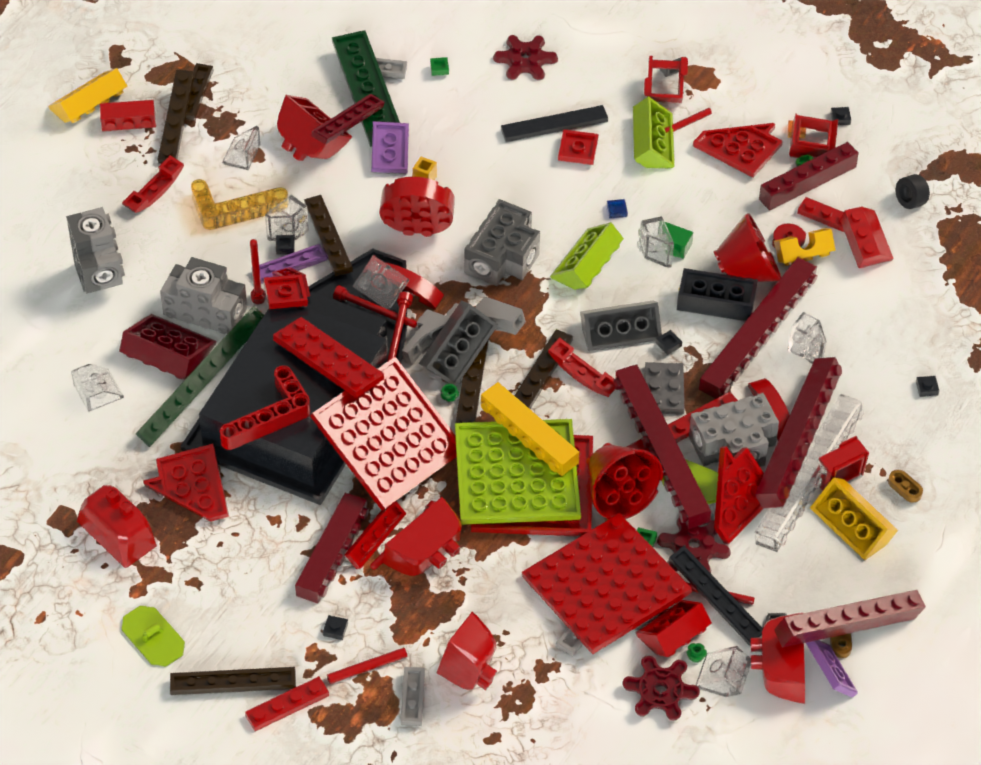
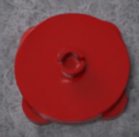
M791 223L782 224L774 230L772 246L775 248V240L797 237L798 244L802 247L805 243L806 232L798 225Z

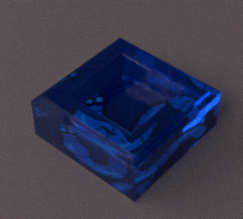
M625 199L607 201L609 219L628 216Z

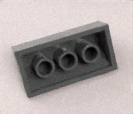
M461 300L419 364L448 384L457 386L498 324L471 304Z
M654 300L580 311L582 331L588 351L656 341V338L662 335L658 302Z

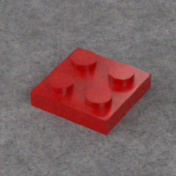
M563 129L558 160L594 165L599 134Z
M302 274L264 278L263 283L269 309L308 306Z

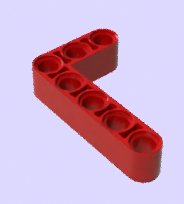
M282 365L274 370L275 386L283 400L224 424L220 428V440L224 449H235L301 421L310 415L309 396L288 366Z

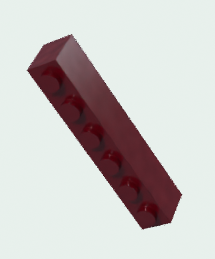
M846 142L761 184L759 200L770 211L856 168L859 152L849 142Z
M344 493L295 584L297 597L318 604L321 598L326 596L328 584L330 581H334L337 567L343 564L346 550H349L352 546L354 535L359 534L361 522L366 520L369 514L366 499Z

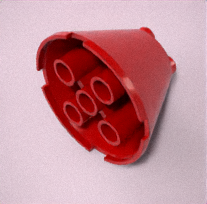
M748 213L742 217L717 250L713 251L716 259L721 261L718 263V266L722 273H727L725 275L756 279L758 282L781 280V274L772 253L768 252L764 244L766 241L761 231Z
M606 443L586 460L593 505L597 512L607 519L619 513L625 519L637 515L654 500L659 492L657 487L663 479L662 465L657 457L646 450Z

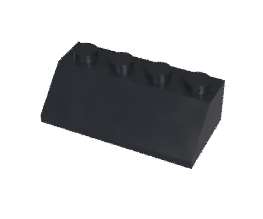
M684 268L676 310L747 321L753 313L758 280Z

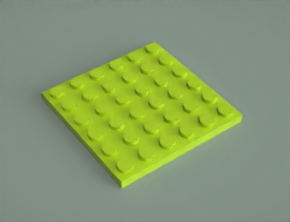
M572 419L543 420L575 448ZM497 422L455 423L461 524L581 520L576 466L563 476H560L557 472L552 471L546 462L538 459L531 449L526 448L516 436H512L508 429Z

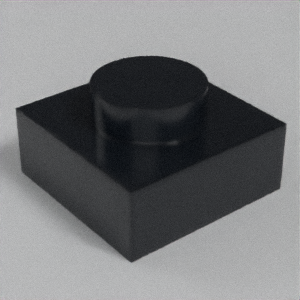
M849 107L831 108L832 121L838 119V125H851Z
M276 235V254H291L295 252L294 235Z
M669 330L657 337L655 343L668 355L682 347L683 342L672 330Z
M936 376L916 378L919 397L939 395Z
M328 615L323 636L343 640L348 626V619Z

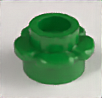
M446 384L442 387L440 396L443 400L452 402L459 397V391L455 385Z
M692 643L688 646L687 656L691 661L701 662L706 657L707 650L703 644Z

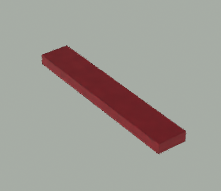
M369 94L312 130L311 136L326 145L383 108L385 102Z

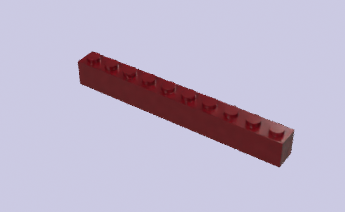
M797 257L781 277V280L776 283L701 376L700 391L715 399L728 393L732 382L738 380L740 372L743 369H747L752 357L758 355L760 347L767 344L771 333L777 331L780 322L786 320L791 308L794 309L798 304L799 298L805 296L810 284L813 285L818 277L816 275L817 266Z
M836 357L814 359L755 493L762 508L784 507L798 472L801 470L802 463L807 456L808 449L813 442L814 435L819 428L820 421L825 414L826 407L842 374V367L839 365Z
M638 365L616 370V379L613 380L616 390L621 392L622 403L627 405L629 417L634 419L636 431L641 433L644 447H648L649 452L657 457L662 465L664 487L672 495L673 506L679 509L681 522H685L688 529L711 522V509Z

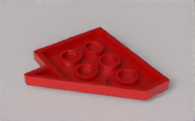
M767 123L702 131L693 141V147L754 178L780 149L783 141L771 135L776 124Z
M213 444L156 459L159 476L144 480L145 487L210 522L229 517Z
M727 446L720 448L714 529L724 544H730L763 510L755 493L764 473L747 447L742 448L734 457Z

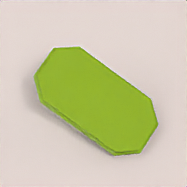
M685 459L707 503H716L718 472Z
M139 606L123 616L121 630L150 664L166 667L183 656L185 641L156 608Z

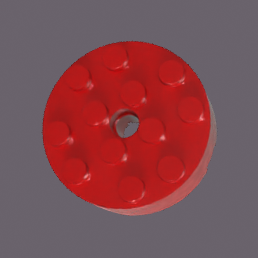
M402 177L395 179L394 183L386 184L383 187L379 214L384 224L399 232H403L404 235L412 236L414 233H419L425 237H430L432 234L446 230L452 224L455 196L448 187L443 188L438 185V181L424 177Z

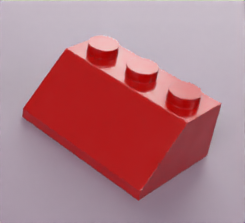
M861 206L844 211L840 222L858 268L894 259L875 210Z
M680 600L637 630L635 634L654 654L670 657L676 653L679 647L689 644L694 636L705 632L706 627L711 625L712 622L702 602Z

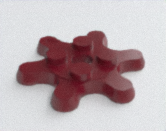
M510 35L506 40V44L510 49L507 51H496L493 55V60L496 63H506L510 66L506 72V77L511 80L517 79L521 73H529L534 79L542 80L545 77V72L541 68L542 65L558 62V56L555 52H546L541 49L545 45V40L540 35L535 36L530 42H522L517 36Z
M678 517L676 524L679 532L675 534L661 533L657 537L658 545L670 548L673 553L685 546L710 573L712 571L709 565L710 559L715 557L727 559L731 555V550L727 545L719 544L714 539L715 535H717L714 529V520L707 523L706 526H696L688 529L686 523H682L680 517ZM698 542L699 547L692 548L689 543ZM668 560L667 563L675 571H678L676 567Z
M644 656L641 660V665L645 670L644 674L641 677L627 676L622 681L626 691L636 692L641 696V700L635 705L636 714L644 717L653 709H661L666 713L669 720H678L682 714L678 702L682 699L695 700L700 695V689L696 685L685 684L681 679L682 674L687 670V663L683 660H676L670 667L662 668L657 664L653 656ZM657 686H664L667 690L660 694L655 688Z

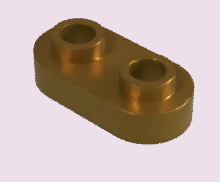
M894 470L890 473L888 479L889 486L906 501L914 503L922 498V486L905 471Z
M851 633L830 637V646L838 658H846L851 654Z

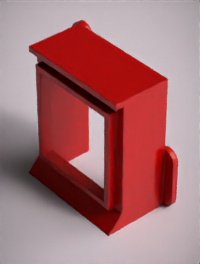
M649 56L648 77L645 78L644 95L649 96L656 102L682 103L684 76L688 73V58L681 57L680 61L653 60V56ZM653 68L679 70L678 95L652 93Z
M795 113L792 123L789 156L799 158L803 155L818 157L836 148L838 119L831 121L800 116ZM800 127L828 133L827 145L799 140Z
M857 436L842 442L839 445L840 448L819 457V461L826 470L815 475L813 480L822 491L833 478L844 479L848 482L860 476V474L864 475L869 452Z

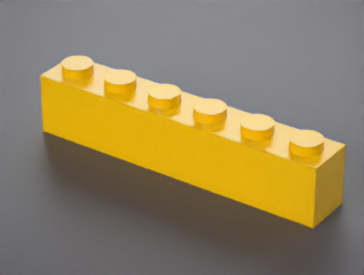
M499 382L481 394V408L483 411L492 415L498 424H502L512 436H516L526 448L531 449L538 459L546 462L552 471L563 476L579 464V451Z

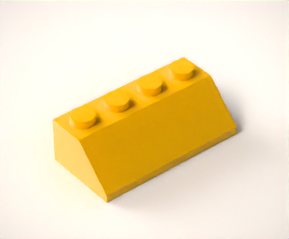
M118 68L111 69L86 82L48 107L64 123L70 121L75 123L81 119L80 115L84 113L87 115L95 111V106L100 103H108L111 96L117 97L124 93L123 89L128 86Z
M833 478L810 507L864 560H867L884 548L898 532L897 528L844 479Z

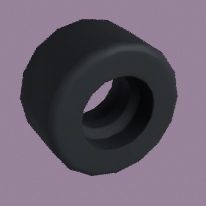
M913 174L899 179L896 183V197L904 208L913 209L926 204L929 200V186L922 176Z

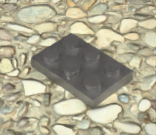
M645 362V381L661 413L684 414L683 363Z

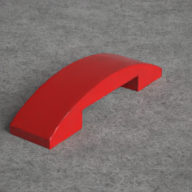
M170 155L158 167L159 172L138 193L133 191L122 202V205L135 213L151 206L171 187L181 173L184 163Z
M378 262L369 276L384 285L390 282L420 297V303L436 310L444 297V294L423 277L394 264Z
M561 338L548 350L551 357L564 371L590 390L609 397L616 390L612 376L606 372L602 375L574 354V348Z
M766 378L748 383L753 396L764 393L779 421L777 440L779 441L790 416L785 403L775 387Z

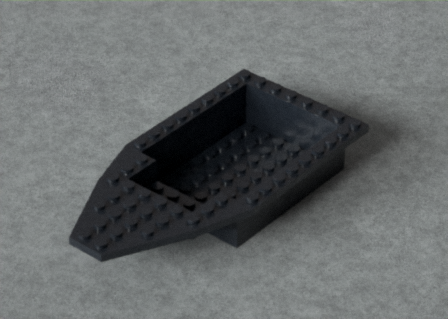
M373 248L351 261L353 272L336 277L332 272L308 286L311 295L307 297L308 306L268 309L200 411L199 419L181 444V450L187 451L213 444L218 465L321 505L346 463L311 419L310 415L345 390L273 341V334L302 317L378 369L387 363L396 321L347 300L339 302L333 299V293L336 287L340 285L345 287L354 296L398 313V294L407 291L390 282L384 285L369 276L378 262L390 263L406 269V260ZM405 324L402 327L396 358L401 365L403 359L402 350L405 346L407 325ZM282 365L288 366L309 396L310 415L301 421L235 449H224L220 440V428L224 424L283 400L275 386L274 370Z

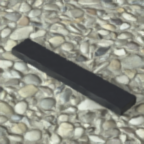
M600 105L501 125V132L505 142L559 132L563 131V129L569 130L608 122V116L604 106Z
M685 546L669 557V561L749 646H751V638L762 637L763 628Z

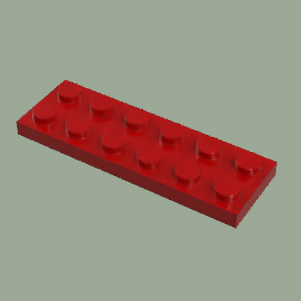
M302 317L273 334V341L355 398L384 380L383 372Z

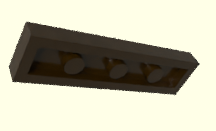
M196 63L194 67L195 76L186 120L194 121L214 71L211 65Z

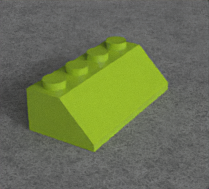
M649 96L633 106L634 160L645 168L675 167L674 135L672 129L673 113ZM670 126L669 132L666 133L664 128Z
M612 222L587 228L550 277L574 290L589 287L592 284V279L601 272L602 266L611 259L612 253L619 249V244L624 238Z

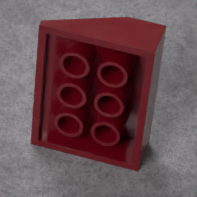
M150 314L123 331L119 352L126 354L129 358L140 360L145 365L154 366L162 372H168L175 375L178 379L185 380L211 352L217 341Z

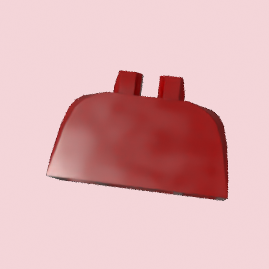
M285 95L278 115L277 128L280 135L284 138L281 147L290 152L295 147L296 150L293 157L296 160L303 161L306 156L316 159H328L340 151L352 136L346 131L326 145L311 136L312 130L331 118L309 99Z
M103 485L84 499L78 513L77 522L124 568H128L157 547L151 527L145 516L116 487Z
M443 497L438 499L385 544L383 564L402 574L417 576L423 574L432 565L438 569L442 568L447 562V558L444 556L446 553L454 557L460 552V546L457 543L461 535V521Z
M473 611L448 641L436 673L463 689L471 690L478 685L486 691L497 673V670L490 666L496 651V641L490 630Z
M803 613L771 619L764 624L762 637L751 638V652H762V655H751V669L763 670L764 685L770 694L785 700L805 704L804 643L782 648L774 631L784 617Z

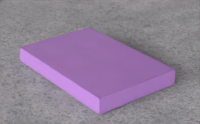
M373 122L371 172L408 173L409 123Z
M820 640L807 642L808 648L833 690L852 698L857 695V689L831 646Z

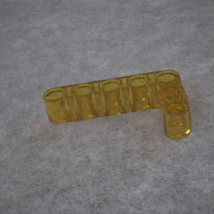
M197 179L191 183L194 205L202 226L208 230L283 212L289 207L288 191L282 187L214 203L206 181Z

